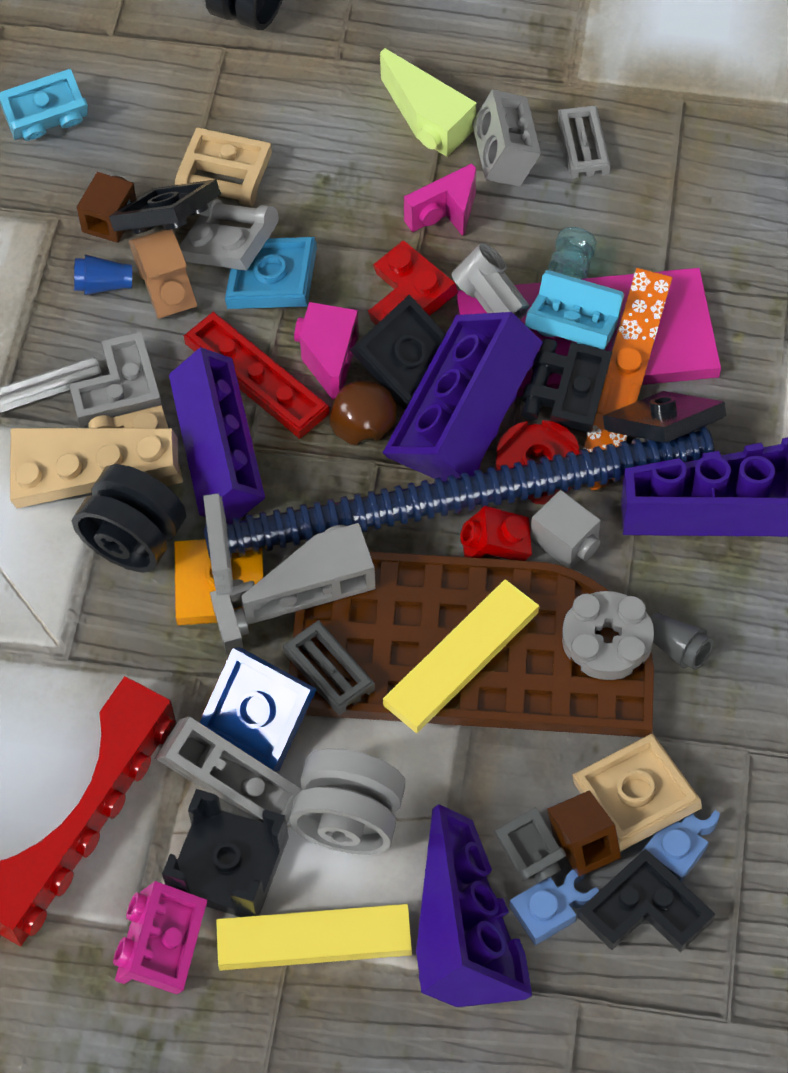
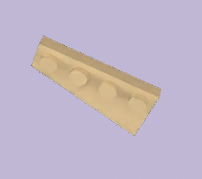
M11 428L10 501L16 508H22L92 493L91 489L104 468L113 464L131 466L151 475L155 479L179 474L178 437L172 429Z

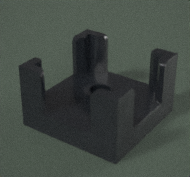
M196 789L188 808L191 827L178 859H176L174 854H170L162 872L165 885L206 899V907L238 917L260 916L289 838L286 816L269 810H263V823L222 811L217 795Z

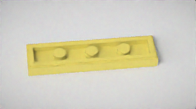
M505 579L383 698V706L415 733H418L539 613V605Z
M408 904L216 919L219 971L412 955Z

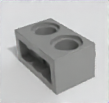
M492 89L472 122L485 180L521 186L541 155L528 99L525 96Z

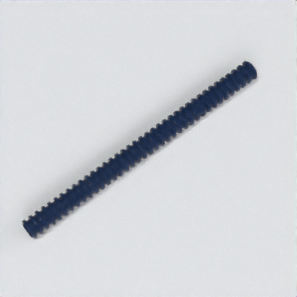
M704 426L697 429L696 432H690L667 443L645 439V442H641L638 438L632 440V444L629 445L626 441L620 442L618 447L608 444L604 450L600 446L594 447L592 452L582 449L579 455H575L571 451L563 458L560 454H556L553 456V460L541 457L540 462L536 463L531 459L527 461V465L523 466L521 462H515L513 468H509L505 464L501 465L500 470L497 471L494 467H490L487 469V473H482L481 470H475L472 476H469L467 472L461 473L460 478L457 479L454 475H449L446 481H442L439 477L435 478L434 483L431 484L427 480L421 481V486L416 487L414 483H409L406 489H402L398 485L394 487V491L388 492L387 488H383L380 494L368 491L367 496L361 497L360 493L354 494V499L348 500L347 496H342L340 502L328 499L327 504L321 505L317 501L313 503L314 507L307 508L306 504H302L299 510H294L291 506L287 507V512L280 513L279 509L273 510V515L267 516L266 512H261L259 514L260 517L253 518L252 515H246V520L239 521V518L235 517L232 519L233 523L226 524L230 558L232 559V554L239 553L240 557L245 556V551L250 550L253 551V554H257L260 548L265 547L267 551H272L275 545H279L281 549L286 548V543L290 542L297 546L300 545V540L306 539V541H309L316 534L323 533L336 525L349 526L359 523L363 533L367 532V527L373 526L375 530L381 529V524L393 527L396 521H400L403 525L407 524L408 519L411 518L415 522L421 521V516L433 519L435 514L440 513L444 517L448 515V511L453 510L455 514H459L462 508L473 511L477 505L483 508L492 502L495 506H499L502 500H506L509 504L515 502L517 497L521 501H525L528 499V495L540 498L543 492L550 496L558 489L565 493L568 491V487L579 490L583 484L587 488L593 487L595 482L605 485L608 479L615 483L619 482L621 477L624 476L625 468L680 458L683 462L699 460L702 458L703 453L715 451L713 438L710 431ZM205 524L203 529L210 558L207 524Z

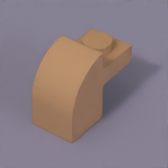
M160 230L128 241L140 278L145 280L157 319L197 307L185 269L187 265L172 230Z

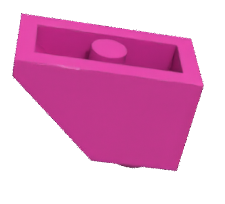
M309 302L305 318L299 317L297 319L294 340L295 342H300L302 361L330 398L334 400L340 390L345 387L353 354L349 350L358 340V310Z

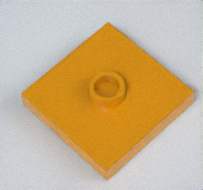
M206 539L174 541L175 613L177 625L217 623L210 592L216 591ZM260 548L257 554H253L252 550L245 551L246 555L242 557L239 556V553L232 554L233 580L240 579L244 583L254 581V584L264 578L263 548Z

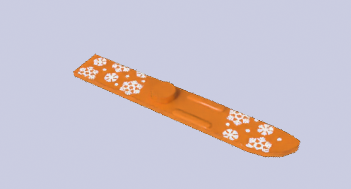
M636 268L612 349L611 361L592 433L588 432L583 448L587 449L588 452H592L593 448L597 446L604 450L608 444L618 447L620 442L627 439V435L605 430L603 415L635 403L638 400L671 285V276ZM595 482L594 486L588 489L598 490L607 484L600 485L599 482Z

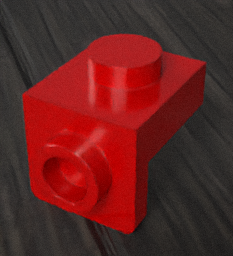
M484 506L462 526L460 541L463 545L464 557L481 558L485 554H490L510 560L526 561L532 556L529 517Z

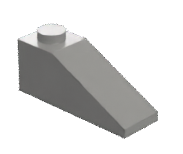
M359 523L349 526L336 525L323 533L316 534L245 592L241 599L247 625L376 589L375 567Z
M191 717L178 720L155 757L156 760L190 782L217 795L220 799L263 822V810H269L285 815L286 822L288 823L295 796L302 791L301 788Z

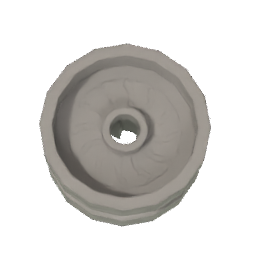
M322 749L313 751L307 756L300 778L303 790L295 796L290 814L291 827L309 841L340 852L372 855L383 853L390 848L396 827V817L393 813L401 807L405 791V778L399 770L381 759L347 749Z

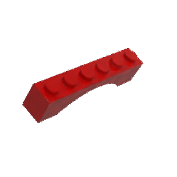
M126 676L123 677L99 712L101 725L99 758L91 782L77 806L61 825L40 842L15 856L0 861V935L20 947L29 935L34 936L41 929L47 916L46 909L56 895L62 896L69 888L74 876V868L82 857L86 858L94 851L100 839V830L108 818L114 819L120 813L126 800L125 793L134 780L138 782L145 776L151 764V755L159 744L163 745L176 725L170 699Z

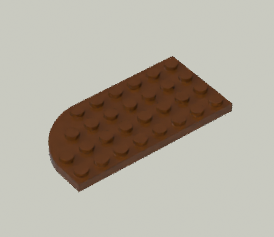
M369 552L375 567L376 589L299 610L295 613L293 638L319 620L375 683V691L369 695L365 693L360 696L361 701L354 706L352 703L346 707V712L340 716L316 690L305 715L402 722L383 706V698L506 579L539 605V613L428 723L646 737L652 734L654 693L652 653H650L644 664L642 662L640 666L633 669L632 674L615 680H603L588 676L581 671V666L575 663L572 657L569 659L565 654L562 645L563 623L567 612L573 606L574 600L582 594L608 590L593 579L564 566L534 561ZM608 627L595 633L602 635L603 642L612 643L614 636H620L618 632ZM316 636L310 639L352 687L358 684ZM300 646L298 649L339 696L343 695L338 687ZM290 661L289 674L311 685Z

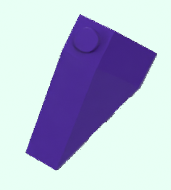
M438 804L432 808L416 946L421 993L454 1007L526 1000L532 996L526 954L520 939L511 940L503 917L509 913L504 898H496L488 882L487 875L491 873L492 868L472 819Z

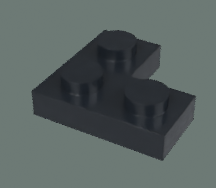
M646 848L578 910V918L611 950L646 919L680 953L714 921L716 915Z

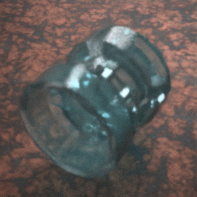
M567 227L562 229L558 233L555 242L556 251L551 255L548 270L578 279L587 278L590 270L589 260L594 256L597 247L595 237L582 228Z

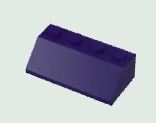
M512 312L456 315L386 445L383 454L387 458L433 479L440 477L442 481H446L449 475H454L457 479L460 478L461 473L465 472L469 476L474 475V471L480 469L481 461L491 441L497 436L499 426L510 405L515 401L517 391L527 372L533 366L534 358L543 341Z

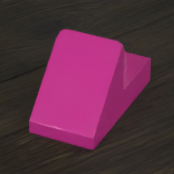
M471 163L404 196V222L409 229L415 232L425 226L434 225L441 218L447 216L462 236L465 235L476 194L475 166Z

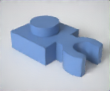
M715 810L706 820H699L694 814L683 818L681 823L677 821L657 832L645 848L682 882L707 850L709 842L700 836L708 835L715 830L720 813Z
M571 870L567 874L564 884L560 887H557L551 877H548L510 900V909L534 945L541 943L576 921V914L572 908H582L599 892L597 887L586 893L578 892L575 889L574 885L584 880L585 874L578 877L576 872Z

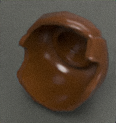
M373 381L353 382L343 387L334 399L329 423L335 435L351 445H358L364 439L379 441L394 426L397 405L390 391L383 385Z

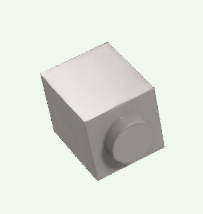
M560 490L532 517L531 541L566 568L572 569L581 559L583 561L590 559L600 545L598 538L601 520Z

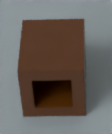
M97 172L77 205L82 232L118 243L125 230L114 231L109 216L136 199L134 183L120 176H110Z
M590 790L547 809L553 838L559 848L563 847L567 854L565 858L578 877L621 858L615 824Z

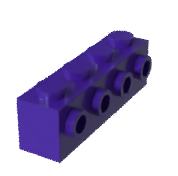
M200 347L169 374L199 515L206 517L203 496L219 494V496H222L226 523H233V518L238 517L240 519L263 501L265 494L233 359Z

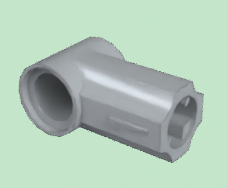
M485 243L478 244L452 271V277L457 286L467 295L476 298L487 313L512 312L520 320L527 314V309L530 305L505 274L506 263L501 255L491 246Z

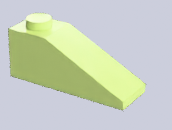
M386 48L380 52L381 80L414 135L427 148L435 149L448 157L474 131L472 122L476 117L477 103Z

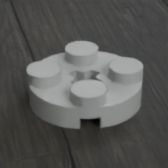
M613 591L582 594L574 600L572 608L565 616L562 631L564 652L569 659L572 657L574 662L581 666V671L588 676L603 680L624 678L632 674L633 669L640 666L642 662L644 664L651 653L654 627L650 616L646 612L645 604L638 597L627 596ZM608 627L618 632L620 636H614L612 643L603 642V636L595 633Z

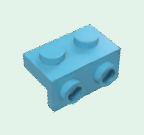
M71 69L0 92V105L14 140L23 137L25 141L37 139L46 134V129L61 125V128L75 126L83 121L82 117L87 116L88 113L87 101L85 98H82Z
M546 270L542 276L539 295L527 312L525 325L528 328L537 330L543 336H558L574 341L577 344L605 350L617 328L624 293L616 289Z

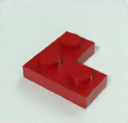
M403 240L373 264L376 274L394 290L369 309L368 314L371 321L377 325L410 294L430 316L454 297L458 290L454 281Z

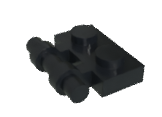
M543 339V343L531 367L533 374L530 384L525 385L521 399L524 402L521 415L526 419L536 420L538 419L541 407H551L553 410L550 421L565 427L592 433L612 352L571 342L568 356L556 354L558 347L556 341ZM553 373L562 375L558 389L547 387L549 376Z

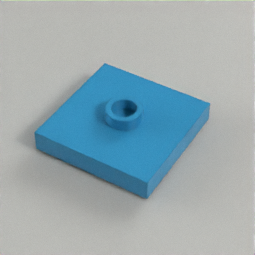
M315 237L269 238L247 271L231 268L225 295L227 309L307 307L317 251Z

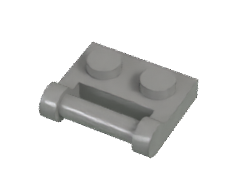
M213 199L207 203L209 208L200 213V217L180 244L185 262L247 271L278 223V211L275 207L268 205L251 208L223 204L219 199ZM221 220H226L233 222L248 223L253 225L249 229L242 227L219 225V223Z

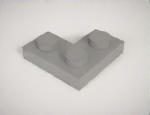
M142 331L101 341L109 374L69 384L80 427L88 425L90 420L97 416L106 415L112 418L162 405Z

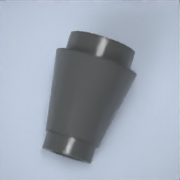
M659 612L654 613L650 617L654 627L653 643L681 668L690 667L693 670H697L705 663L714 644L713 639L707 636L706 629L662 615Z

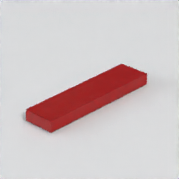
M214 311L183 335L185 344L194 352L202 347L232 358L239 389L299 439L330 414L328 404Z

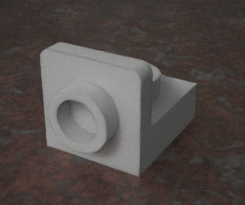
M240 579L233 580L234 590L230 594L217 595L216 591L210 592L212 606L226 655H229L233 648H243L241 636L249 634L243 609L234 610V608L243 606L241 596L255 585L254 581L244 583Z

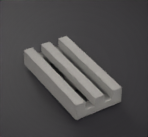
M597 106L558 110L557 119L571 179L579 178V173L585 172L586 177L594 176V172L601 170L602 175L610 174L611 165ZM588 116L598 156L596 160L591 158L582 117ZM568 118H573L583 161H578Z
M219 494L204 495L210 559L216 594H230L234 590L222 496H219Z

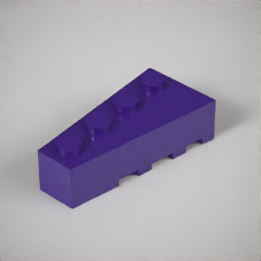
M788 437L782 438L781 444L763 447L762 442L745 445L744 451L721 455L719 451L703 453L701 459L683 462L680 458L625 468L621 495L623 535L788 537Z

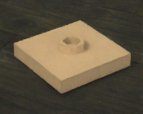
M653 733L572 775L574 785L582 794L590 790L614 822L620 852L702 809L701 799Z

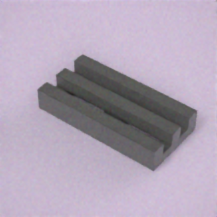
M319 620L283 645V653L311 685L317 689L318 693L338 716L346 712V707L352 703L354 706L361 701L360 696L365 693L369 695L375 691L373 680ZM316 636L358 684L352 687L310 639ZM300 646L338 687L343 695L339 696L298 649Z

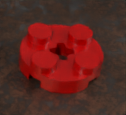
M542 420V424L528 425V421L521 422L509 428L500 438L497 446L495 470H500V466L505 464L509 468H513L515 462H521L522 466L527 465L531 455L538 458L543 454L549 460H553V456L556 454H560L562 458L566 457V454L571 451L575 455H579V444L576 437L567 428L556 422ZM559 489L555 490V493L550 496L543 492L540 498L528 495V500L535 504H546L559 492Z

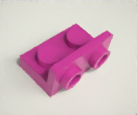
M157 881L151 883L140 893L136 892L129 903L126 913V919L131 921L127 938L123 937L120 940L113 959V964L118 966L115 981L125 984L133 979L176 995L182 992L207 900Z

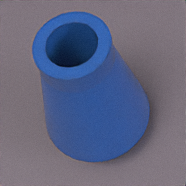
M86 254L85 258H75L74 291H84V295L123 288L132 289V264H122Z

